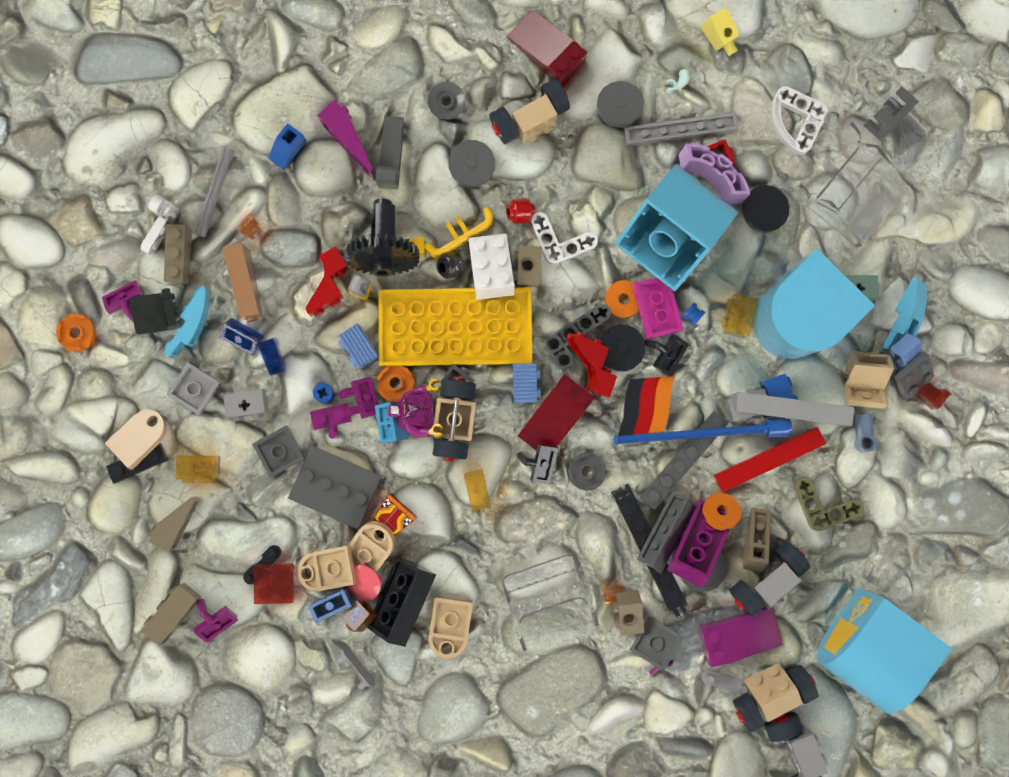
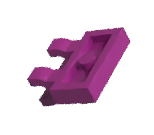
M371 377L352 381L351 388L342 389L338 392L340 400L355 396L357 406L344 410L346 418L360 414L361 419L376 415L375 405L379 404Z

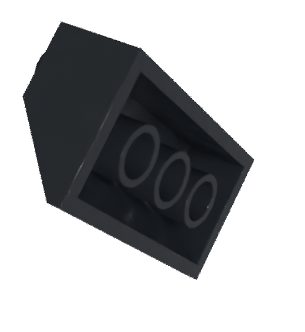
M397 556L374 608L378 615L367 629L387 643L406 647L436 574L418 564Z

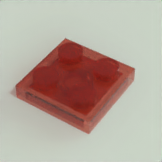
M294 563L253 565L254 604L294 603Z

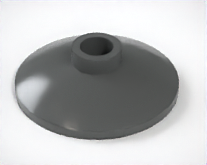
M442 82L435 85L428 95L430 111L440 119L447 120L457 117L465 107L464 92L458 85L451 82ZM448 100L450 104L446 106L443 104L444 101Z

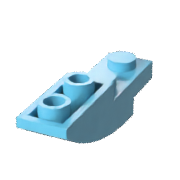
M916 277L912 278L895 309L900 315L882 346L889 352L891 351L890 348L905 334H909L912 337L917 336L922 324L927 304V285Z
M204 286L195 290L192 295L193 299L181 310L182 314L180 317L185 320V323H182L177 328V334L166 343V349L163 352L171 358L175 359L185 345L193 348L204 328L210 306V290Z

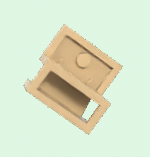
M852 351L845 372H849L844 386L846 405L879 409L886 408L887 400L884 389L894 370L891 355Z

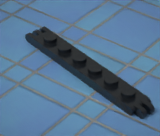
M626 484L625 489L627 493H624L622 487H619L618 491L621 496L618 497L615 490L611 491V494L641 552L652 530L629 484ZM668 563L661 574L647 565L670 614L674 613L676 618L679 619L681 616L678 610L681 609L683 615H687L685 607L688 604L673 573L667 570Z

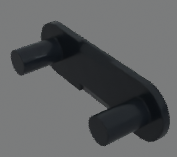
M270 546L244 573L243 579L245 583L254 584L281 556L279 546Z

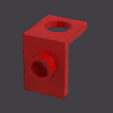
M726 139L706 146L710 148V151L720 149L721 154L733 162L732 166L734 165V152L728 146Z

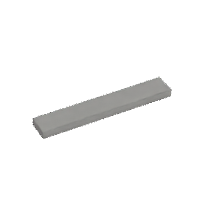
M736 112L624 127L626 147L733 133L739 130Z
M737 392L735 412L852 426L854 407Z

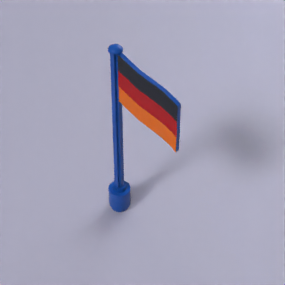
M676 376L630 379L625 393L622 423L618 436L616 434L613 437V442L618 446V444L755 433L766 434L767 438L787 437L788 434H792V422L786 418L765 419V423H762V425L664 432L670 411L671 389Z

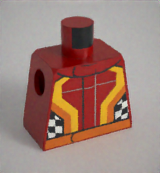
M389 493L372 521H378L387 525L395 537L418 517L394 495ZM376 530V534L383 538L384 533L381 530Z

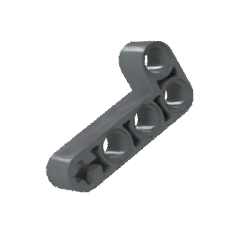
M384 117L380 166H377L376 170L378 188L398 190L404 117Z
M597 305L546 339L545 349L559 369L566 370L573 363V357L567 348L569 344L564 332L572 330L574 334L576 332L588 334L610 318L611 310L607 305ZM599 310L601 312H606V314L604 315L605 318H603V316H600L596 320H594L593 317L597 316ZM584 319L588 320L591 324L590 328H583L581 321ZM550 340H556L559 344V347L557 349H551L548 345V342ZM567 356L569 364L561 365L559 357Z

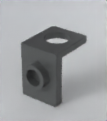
M455 364L440 381L441 383L442 380L448 379L455 370L467 381L475 382L469 376L471 373L463 366L458 368Z

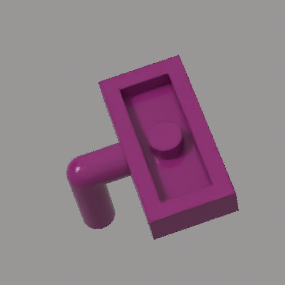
M135 280L103 296L102 300L105 310L110 315L122 309L123 313L133 322L129 300L134 296H142L143 293L140 284Z
M348 403L310 411L313 429L319 430L329 427V438L337 439L339 437L337 425L352 422L351 417H345L344 410L349 408Z
M199 599L197 605L200 616L204 621L193 629L199 638L208 643L239 620L237 615L227 606L211 615L208 613L205 600Z

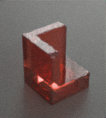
M929 382L920 388L915 396L930 409H939L951 393L946 389L939 390Z

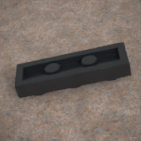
M159 443L132 470L128 469L121 460L107 465L106 468L112 483L116 484L169 460L162 443Z

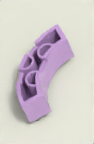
M686 143L679 153L681 167L687 172L697 174L708 180L717 189L721 198L729 205L742 204L750 195V191L742 173H738L732 166L733 162L723 154L718 155L710 151L709 147Z

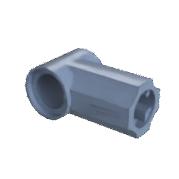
M854 415L855 449L861 453L875 450L878 442L874 437L873 415ZM863 439L869 442L867 449L862 444Z

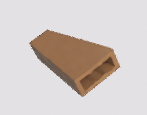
M242 243L223 246L222 249L239 316L247 322L257 321L258 317L263 316L251 251Z

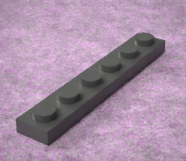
M714 410L698 429L724 428L729 422ZM717 437L689 439L639 497L655 510Z

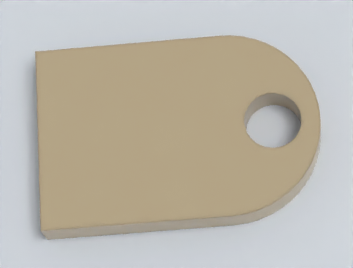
M153 410L140 411L126 422L105 444L128 469L132 470L164 439L167 431L166 421ZM157 418V424L150 427L151 420Z
M371 521L359 529L349 543L353 565L357 566L359 563H364L376 573L395 547L394 534L387 525L378 521ZM376 530H381L385 537L380 538L376 534Z
M350 545L305 555L298 565V578L301 584L306 589L314 592L357 584ZM307 568L312 572L310 579L305 576Z
M435 596L429 632V645L437 656L451 659L459 656L464 651L468 641L473 602ZM444 643L451 644L452 651L450 653L442 651L441 646Z

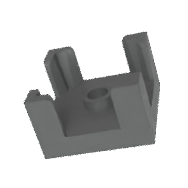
M903 86L897 90L896 95L905 104L902 106L891 96L873 116L883 125L882 128L871 119L863 125L879 140L891 132L919 102Z

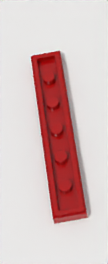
M815 427L713 476L720 491L723 493L825 445L826 442L819 428Z

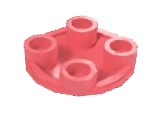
M359 563L357 566H354L357 584L346 586V588L358 600H373L381 590L382 577L366 564Z

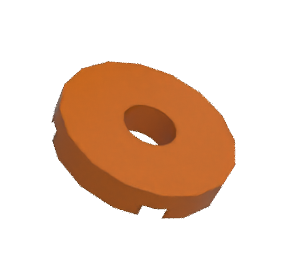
M617 281L608 288L605 294V305L610 308L611 314L616 317L629 318L639 311L631 281ZM624 294L629 298V302L621 304L618 297Z
M80 314L66 316V318L60 321L56 330L57 340L61 343L62 347L74 352L90 348L95 342L97 335L93 321L87 316ZM75 328L80 329V335L77 338H74L72 335V331Z
M386 366L377 377L378 392L390 402H398L404 393L412 390L415 386L413 374L404 366ZM393 378H399L401 381V385L397 389L392 388L390 385Z
M725 493L710 495L702 508L706 522L718 530L732 529L741 519L742 511L739 503L735 498ZM717 509H724L726 511V515L719 514Z

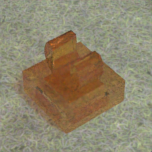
M252 215L248 216L237 227L244 236L248 235L252 240L255 239L251 234L253 229H257L260 233L262 232L258 226L259 223Z
M614 580V587L611 588L607 586V582H604L603 598L605 604L613 603L616 601L615 593L623 592L622 585L619 586L617 580Z

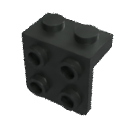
M170 288L162 289L161 293L134 296L129 300L135 333L138 335L175 330L177 323H180L179 314L174 312L173 307L176 304L175 294L171 293Z

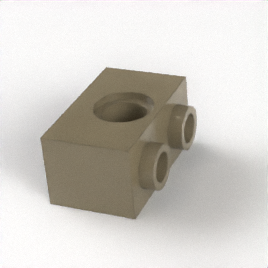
M519 245V251H515L514 262H518V270H514L513 281H517V286L540 287L542 246ZM525 262H529L533 268L526 271L522 268V265Z
M639 590L615 593L616 601L613 602L614 614L617 613V616L614 617L615 628H619L621 636L644 633L643 607Z

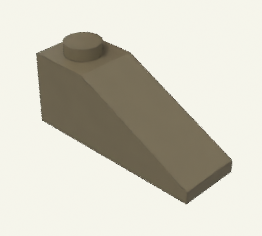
M200 497L189 498L157 523L156 526L154 525L150 530L149 536L151 537L148 542L168 552L174 551Z
M751 508L743 551V569L762 573L769 564L771 511Z

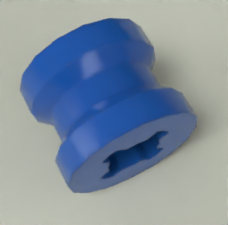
M694 302L681 317L688 319L690 325L694 326L706 312L697 308V304Z
M321 383L315 386L313 396L318 402L327 404L333 400L334 390L329 385Z

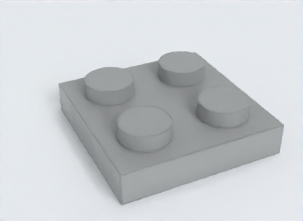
M187 362L166 395L194 413L201 415L218 390L221 382Z

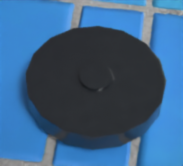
M762 185L755 187L742 203V214L745 222L757 232L769 233L775 231L785 224L789 216L790 206L788 199L775 186Z
M618 324L609 327L600 338L603 345L609 348L604 365L616 372H626L634 369L645 355L643 336L636 328L629 325Z

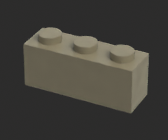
M166 224L164 282L170 285L190 286L192 229L186 225Z
M185 583L174 585L168 593L170 595L166 601L162 600L156 607L158 611L155 615L149 616L143 624L145 627L141 632L158 646L166 643L195 607L197 601L202 598Z

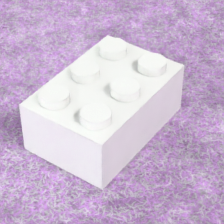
M507 233L468 238L476 300L514 295V281Z

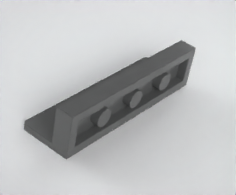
M675 492L671 493L637 558L639 562L654 568L660 574L695 510V505L688 497Z

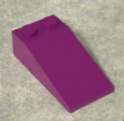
M333 100L317 116L323 127L375 181L376 175L350 120L352 117L348 113L349 110L343 103L338 104Z
M700 498L667 570L703 588L710 578L730 529L718 530L706 522L705 516L702 513L705 500ZM717 509L719 514L726 515L725 510Z
M773 607L769 610L763 608L753 617L748 613L697 625L706 661L711 668L732 663L783 645Z

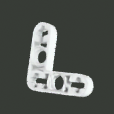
M158 194L152 197L148 209L159 217L141 244V251L148 255L155 253L166 235V224H173L179 213V209Z
M537 212L532 217V228L540 246H542L546 261L551 265H558L592 251L597 246L598 238L591 232L559 244L546 214ZM537 217L545 220L543 221L544 229L548 227V229L541 231L540 225L535 224ZM544 234L552 236L550 243L546 244L542 241L541 238ZM586 237L594 240L592 246L585 244L582 246L584 250H580V244L586 241ZM554 244L556 247H553V251L555 254H559L556 261L553 258H549L551 256L550 247ZM574 244L577 247V251L574 254L568 253L566 250L567 245Z

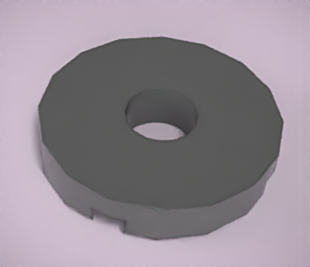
M588 452L581 453L575 456L569 463L568 476L571 483L578 489L585 491L594 490L603 483L606 476V467L602 459L597 455ZM585 466H589L592 469V475L589 477L582 475V468Z

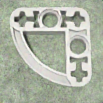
M781 87L775 94L771 107L773 128L780 141L788 149L798 155L806 154L817 137L827 116L828 109L823 103L790 87ZM783 93L787 94L785 100L782 99ZM793 97H796V98L794 99V101L792 102V104H791V103H790V102H791V99H792ZM798 100H803L806 103L804 109L797 107L796 102ZM781 106L805 117L795 139L788 133L783 124ZM817 109L821 110L819 116L816 115ZM806 125H813L815 132L808 133L805 129ZM804 137L808 138L804 143L805 147L800 149V143L804 140Z

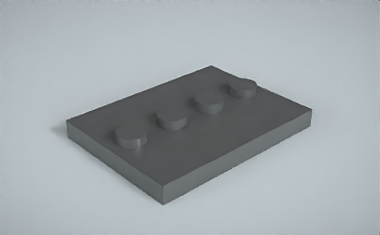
M311 445L288 499L359 529L382 476Z

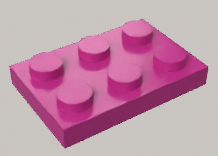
M658 278L632 284L647 339L684 330L672 289L668 290Z

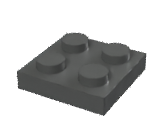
M922 351L895 375L900 397L906 401L910 397L915 396L919 389L931 382L934 377L930 356L926 352Z
M287 425L252 444L270 478L305 460Z
M649 616L644 624V633L638 634L629 650L661 671H665L684 637Z

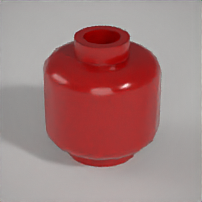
M527 198L511 200L509 205L506 206L507 218L514 224L528 223L535 214V206Z

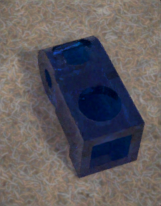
M277 338L257 343L269 374L273 376L285 372L286 366Z

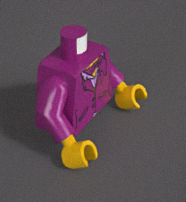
M432 379L428 386L424 384L404 393L398 400L397 406H388V416L398 417V427L404 429L414 438L431 437V435L437 439L442 437V433H435L437 430H443V427L440 424L434 425L432 393H429L431 390L435 393L440 391V387L433 388L434 384L439 383L437 379Z

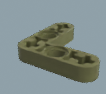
M802 477L794 482L795 493L808 525L813 530L823 531L856 518L863 513V504L853 499L823 510L815 487L810 479ZM801 482L807 483L808 486L805 487L806 492L812 493V495L805 496L804 498L802 497V495H806L804 489L799 488V486L802 485ZM808 499H813L816 504L811 510L806 507ZM851 504L857 505L858 508L855 509V512L848 511L845 514L843 509H850L852 507ZM833 510L840 512L841 516L837 521L831 518ZM816 517L818 519L827 518L828 520L821 522L820 527L818 525H814V522H816Z

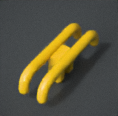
M485 207L483 209L485 220L469 231L459 215L455 217L456 223L463 232L461 236H458L451 223H445L454 240L441 248H434L431 243H426V252L431 257L438 259L441 255L452 253L468 244V238L479 237L486 233L493 225L491 209Z

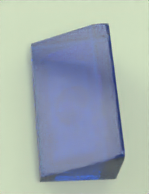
M233 318L225 322L220 338L252 356L264 337L261 333Z

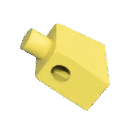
M725 7L709 17L700 27L716 51L724 48L727 55L731 56L738 51L733 40L739 36V32Z

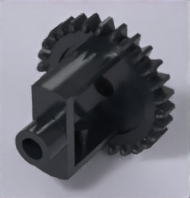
M384 198L376 199L373 202V217L369 240L365 236H362L361 241L359 238H356L355 241L352 240L347 245L345 250V262H347L348 266H351L352 269L356 268V271L362 270V273L370 272V275L373 274L378 277H388L395 275L396 272L399 274H403V271L409 272V269L413 270L414 267L418 266L420 260V252L417 245H414V242H410L409 239H406L404 242L402 236L398 241L396 240L395 205H393L391 200Z

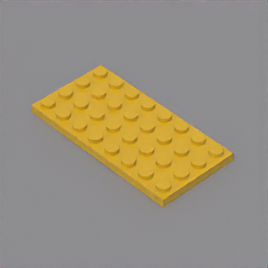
M531 287L514 288V295L479 300H476L475 288L379 290V366L532 363Z

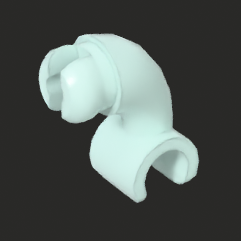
M686 69L681 70L678 82L673 79L667 80L665 85H671L672 88H668L666 93L670 94L674 90L685 87L690 79L689 71Z

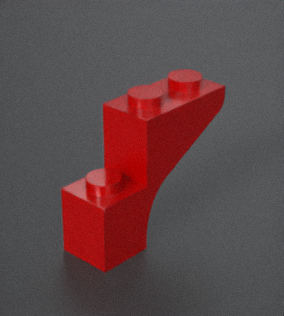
M336 246L319 255L324 266V276L306 306V311L311 317H318L324 314L325 309L330 306L332 308L342 303L341 300L344 299L334 278L338 279L346 275L349 267Z
M584 333L568 334L567 343L587 369L588 381L585 390L610 398L617 376L611 374L612 370L603 367L609 348L604 346L600 340L594 338L592 340L587 339V335Z

